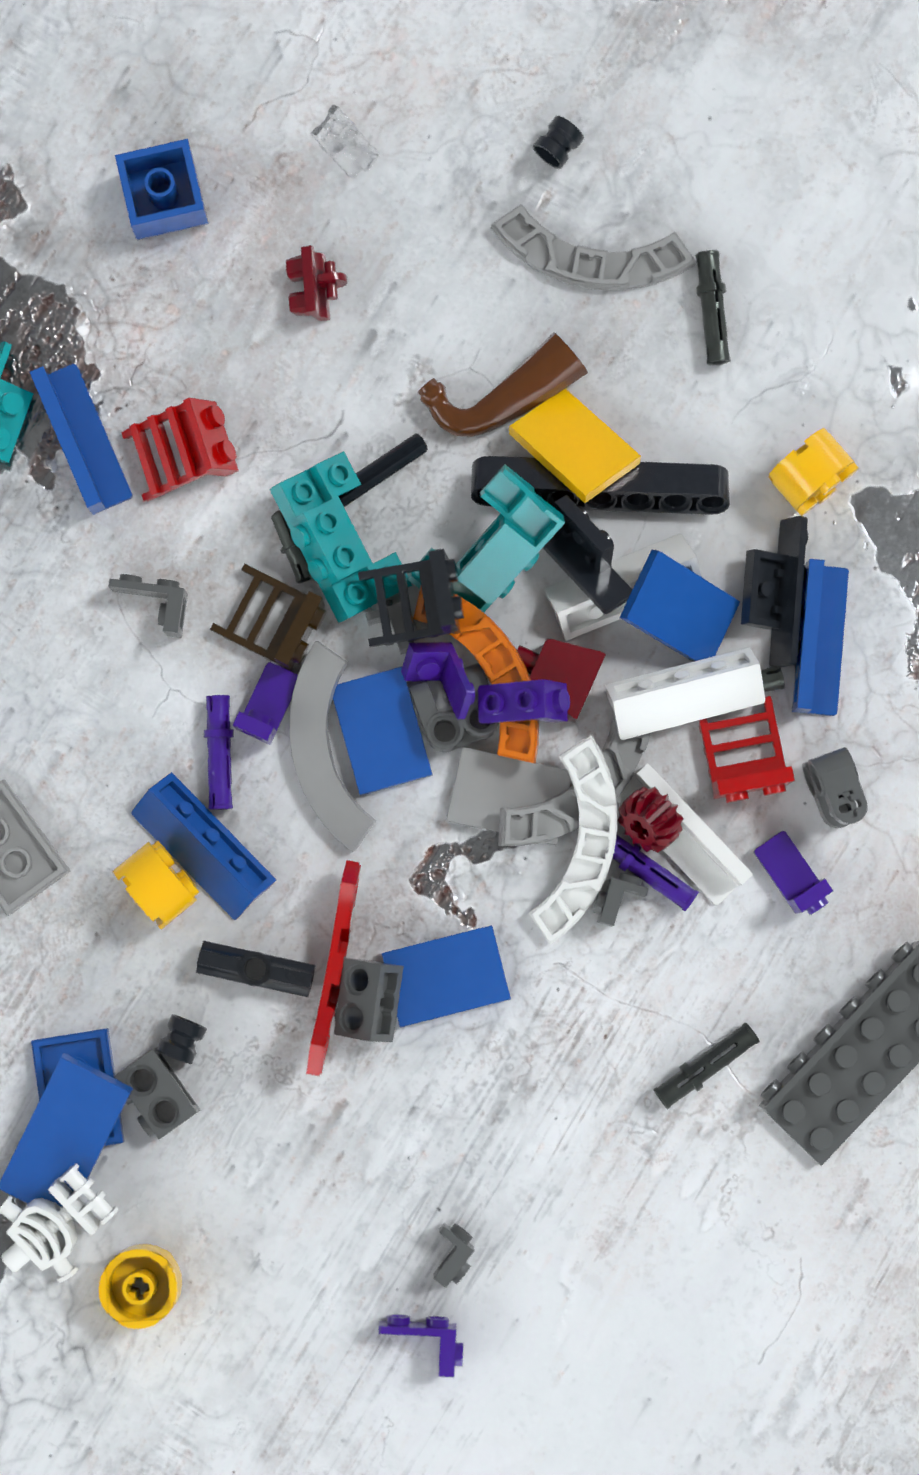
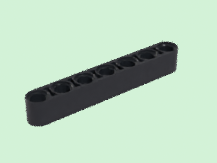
M483 456L477 458L472 464L471 498L475 503L482 506L491 505L481 498L480 492L504 464L532 485L534 492L553 507L554 502L565 495L576 505H581L585 510L714 515L725 512L730 506L729 472L725 467L715 464L640 462L638 466L586 503L579 499L536 458Z

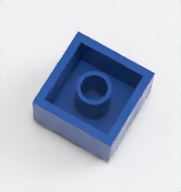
M188 139L115 155L129 220L136 240L209 224Z

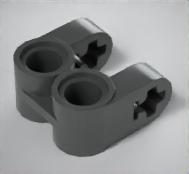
M479 663L464 668L469 682H472L475 688V700L469 706L466 719H457L453 709L438 712L427 681L409 687L427 741L436 751L443 753L451 752L464 745L487 739L497 730L499 723H490L485 729H477L470 723L469 718L471 714L478 710V687L480 685H489L485 672ZM440 723L451 724L456 731L454 738L447 742L439 741L434 735L436 726Z
M846 747L810 759L802 764L808 788L815 799L823 821L833 828H842L863 819L868 808L867 800L859 782L855 763ZM846 804L848 812L841 814L839 806Z

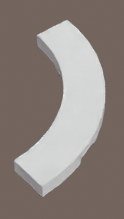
M592 734L559 756L569 773L576 793L579 808V830L574 855L563 878L552 893L529 912V915L550 945L566 934L581 919L592 904L607 876L615 850L617 836L615 788L607 762Z

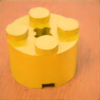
M825 428L818 430L804 441L805 444L799 449L791 451L772 469L768 476L774 486L801 516L810 511L817 503L821 504L837 490L835 486L840 481L843 483L859 469L855 461Z
M158 840L153 845L148 841L115 868L113 873L118 880L125 876L122 879L127 885L125 890L152 921L156 920L158 927L162 930L197 901L195 896L200 891L183 869L178 873L174 871L171 867L175 864L172 859L173 857Z
M136 1244L122 1250L108 1263L99 1281V1298L102 1307L117 1323L131 1329L148 1328L164 1319L176 1305L182 1290L181 1271L173 1255L169 1251L152 1244ZM139 1277L142 1278L143 1283L149 1284V1288L144 1294H140V1289L132 1285Z

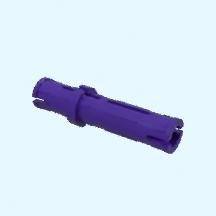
M206 696L207 730H204V738H207L208 810L233 809L230 747L231 738L234 737V730L230 729V696Z
M617 835L612 859L620 864L618 868L624 872L628 869L653 889L681 907L683 911H686L699 891L694 890L669 870L641 852V846L638 844L633 846Z

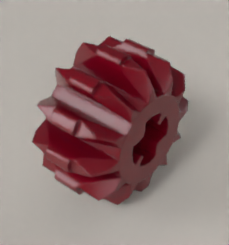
M643 786L639 790H635L622 802L618 809L621 816L617 821L625 827L623 834L629 835L632 838L633 845L640 844L645 852L653 850L659 853L679 837V834L683 831L681 823L684 818L676 812L678 805L672 804L669 801L668 794L661 795L656 787L648 789Z

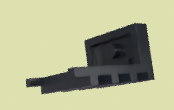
M444 549L428 551L430 560L358 572L360 581L375 580L383 636L368 639L370 647L390 646L399 642H413L416 639L436 638L439 635L461 633L459 619H464L461 596H455L453 582L458 581L456 563L454 558H448ZM419 571L428 628L414 631L406 573ZM397 575L406 632L392 635L383 577Z

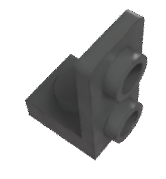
M120 574L119 580L109 579L108 587L113 592L167 599V603L160 604L158 625L163 626V632L166 636L182 638L188 593L184 588L179 587V582L157 579V584L142 583V577L129 574Z

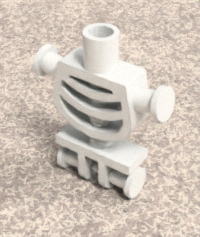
M77 1163L71 1166L61 1177L57 1178L48 1189L62 1204V1208L54 1202L38 1198L33 1199L22 1210L11 1201L13 1199L12 1196H9L0 1207V1214L13 1222L7 1230V1234L15 1243L2 1254V1260L10 1270L17 1272L32 1260L41 1271L53 1266L59 1275L56 1278L59 1283L69 1279L78 1271L77 1266H71L66 1258L75 1247L78 1239L72 1218L91 1236L100 1225H104L118 1212L117 1206L112 1208L104 1199L106 1194L103 1190L99 1191L96 1195L89 1187L94 1181L91 1177L88 1179L83 1177L77 1170L79 1168ZM64 1181H66V1182L74 1189V1191H72V1190L65 1184ZM82 1194L89 1200L85 1204L78 1198ZM91 1209L101 1218L100 1220L90 1211Z

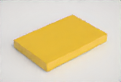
M566 388L509 426V434L584 503L640 464L641 455Z

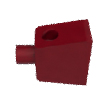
M548 638L540 654L519 645L517 651L527 668L528 674H531V681L545 679L567 684V691L570 696V707L567 711L568 720L575 723L606 654L601 651Z

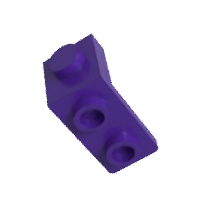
M543 679L480 685L478 687V715L480 723L490 724L526 720H541L554 723L568 722L567 711L570 707V696L566 683Z
M785 831L779 832L754 850L755 856L795 914L807 910L809 915H812L829 903L826 896L832 893L833 889L825 878L820 880L817 878Z
M392 1314L387 1315V1321H379L378 1334L440 1337L439 1377H454L455 1366L462 1367L463 1343L456 1342V1324H449V1318L428 1316L426 1317V1322H410V1316Z

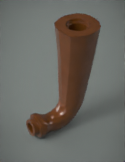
M553 332L523 363L471 408L460 409L453 406L447 398L446 387L441 382H437L435 378L428 381L418 391V394L421 396L420 401L429 409L433 419L442 429L456 436L472 437L487 433L519 417L553 397L588 372L571 348Z

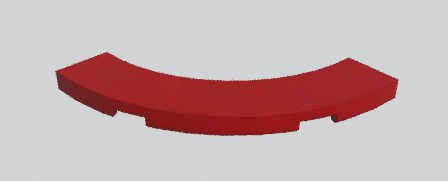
M346 860L341 879L328 963L309 1047L306 1070L308 1075L320 1076L326 1059L333 1016L335 1017L341 985V973L349 944L353 908H355L361 870L360 862Z

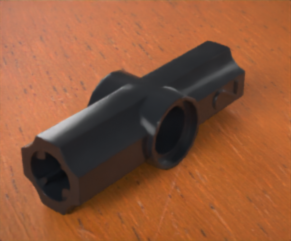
M203 940L198 956L196 973L308 998L316 965ZM253 958L262 959L266 965V973L259 980L251 979L246 972L247 963Z

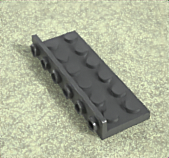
M915 941L912 944L905 942L891 957L895 962L886 972L882 969L878 970L865 984L869 990L860 999L856 997L850 999L840 1010L839 1013L843 1017L834 1027L830 1024L826 1025L814 1037L815 1047L807 1055L803 1051L799 1053L787 1066V1069L791 1072L781 1082L775 1079L761 1094L764 1100L759 1104V1107L821 1166L919 1063V941Z

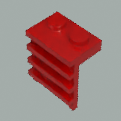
M189 397L183 400L184 403L170 406L165 409L166 411L158 415H151L141 423L129 425L130 428L121 432L123 439L133 437L150 490L141 494L144 502L155 499L205 475L229 476L239 471L235 461V448L229 441L224 427L225 417L216 401ZM168 420L186 473L181 477L163 422ZM148 429H151L166 475L167 483L163 485L145 432Z
M771 696L765 697V712L711 723L707 722V718L699 720V730L702 735L703 750L707 759L708 774L711 779L714 799L725 797L726 803L749 799L748 793L763 790L764 796L786 792L785 786L795 781L792 766H785ZM762 721L768 722L770 731L768 735L712 745L710 731ZM772 743L775 755L773 757L721 767L716 766L715 753Z

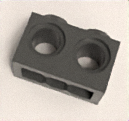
M344 958L338 1006L335 1011L334 1035L369 1042H393L404 966L365 959Z
M157 1048L152 1049L115 1075L118 1081L133 1088L126 1104L129 1105L133 1102L141 1113L137 1120L148 1136L155 1134L159 1140L200 1111L198 1105ZM140 1069H146L153 1075V1085L147 1091L139 1089L134 1081L135 1074ZM160 1101H169L174 1105L176 1114L171 1122H164L158 1118L156 1108Z

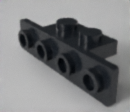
M567 495L555 501L554 508L563 514L565 523L543 549L601 612L608 614L627 602L632 592V588L611 567L614 550L613 541L606 531L599 530L590 520L586 510L581 505H576Z
M796 516L780 521L778 553L758 549L746 551L741 625L772 630L769 657L770 667L796 665L797 656L800 651L799 629L803 613L801 603L803 581L806 574L804 567L805 550L808 542V518L804 516Z

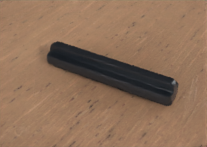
M416 433L358 471L356 475L361 485L338 496L343 506L345 507L427 452L428 447L424 439Z

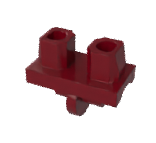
M313 246L301 247V255L286 260V273L289 280L292 282L303 281L304 291L290 293L288 297L289 310L296 316H312L319 321L330 320L329 300L338 299L337 288L347 285V275L336 272L335 262H326L325 254L315 252Z

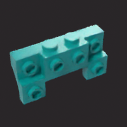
M344 451L315 464L311 468L269 489L290 529L294 544L300 548L308 563V571L311 577L318 583L338 623L378 603L375 580L360 581L358 572L402 565L396 552L372 563L338 496L361 485ZM406 573L407 586L410 587L413 584L408 580ZM397 575L383 577L386 598L399 593Z
M505 464L480 492L481 498L495 508L500 515L456 563L458 581L453 582L454 593L479 608L482 612H485L498 597L502 599L508 595L515 584L514 579L522 570L528 571L534 566L540 555L538 552L565 523L563 514L537 495L532 485ZM429 552L420 561L430 560ZM419 571L410 572L408 580L420 589Z

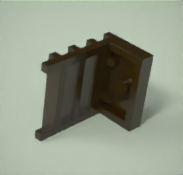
M244 563L241 571L254 577L228 628L225 629L213 623L210 630L284 667V669L292 671L295 663L300 664L309 648V644L306 642L312 630L317 631L325 618L327 610L324 609V600L311 591L305 594ZM264 582L274 588L248 638L245 639L235 633L261 583ZM284 592L294 598L266 650L255 643L281 593Z

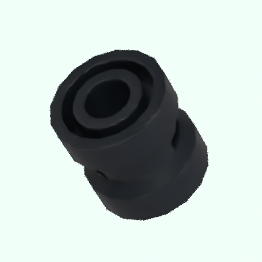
M555 116L548 125L549 131L547 135L540 136L534 143L533 149L547 164L556 169H561L569 159L568 152L571 149H577L584 140V136L569 120L561 116Z
M172 1014L167 1024L172 1032L161 1039L157 1050L174 1059L192 1064L197 1054L194 1042L203 1039L207 1028Z

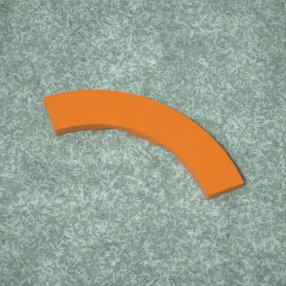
M421 586L413 619L427 624ZM461 598L464 611V619H459L461 633H451L449 635L458 640L474 655L491 684L531 681L527 668L517 649L502 629L479 608ZM539 720L500 723L497 755L536 764L539 745Z

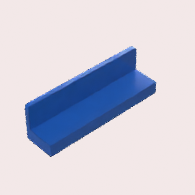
M71 364L50 374L47 373L44 366L30 371V375L81 495L91 514L94 515L131 499L133 494L78 366Z
M809 559L804 564L806 574L802 590L801 604L803 613L799 629L800 651L795 666L792 712L835 716L838 713L849 570L847 568L824 566L825 560Z
M172 772L148 789L131 812L132 816L157 841H160L170 855L234 920H237L250 904L267 891L276 881L274 876Z

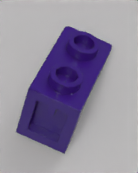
M452 642L409 643L401 669L404 680L441 681L456 718L466 719L469 706L475 700V688L473 683L469 682L464 671L463 660L458 657Z
M268 662L244 712L239 711L233 723L235 729L271 745L292 701L298 675Z

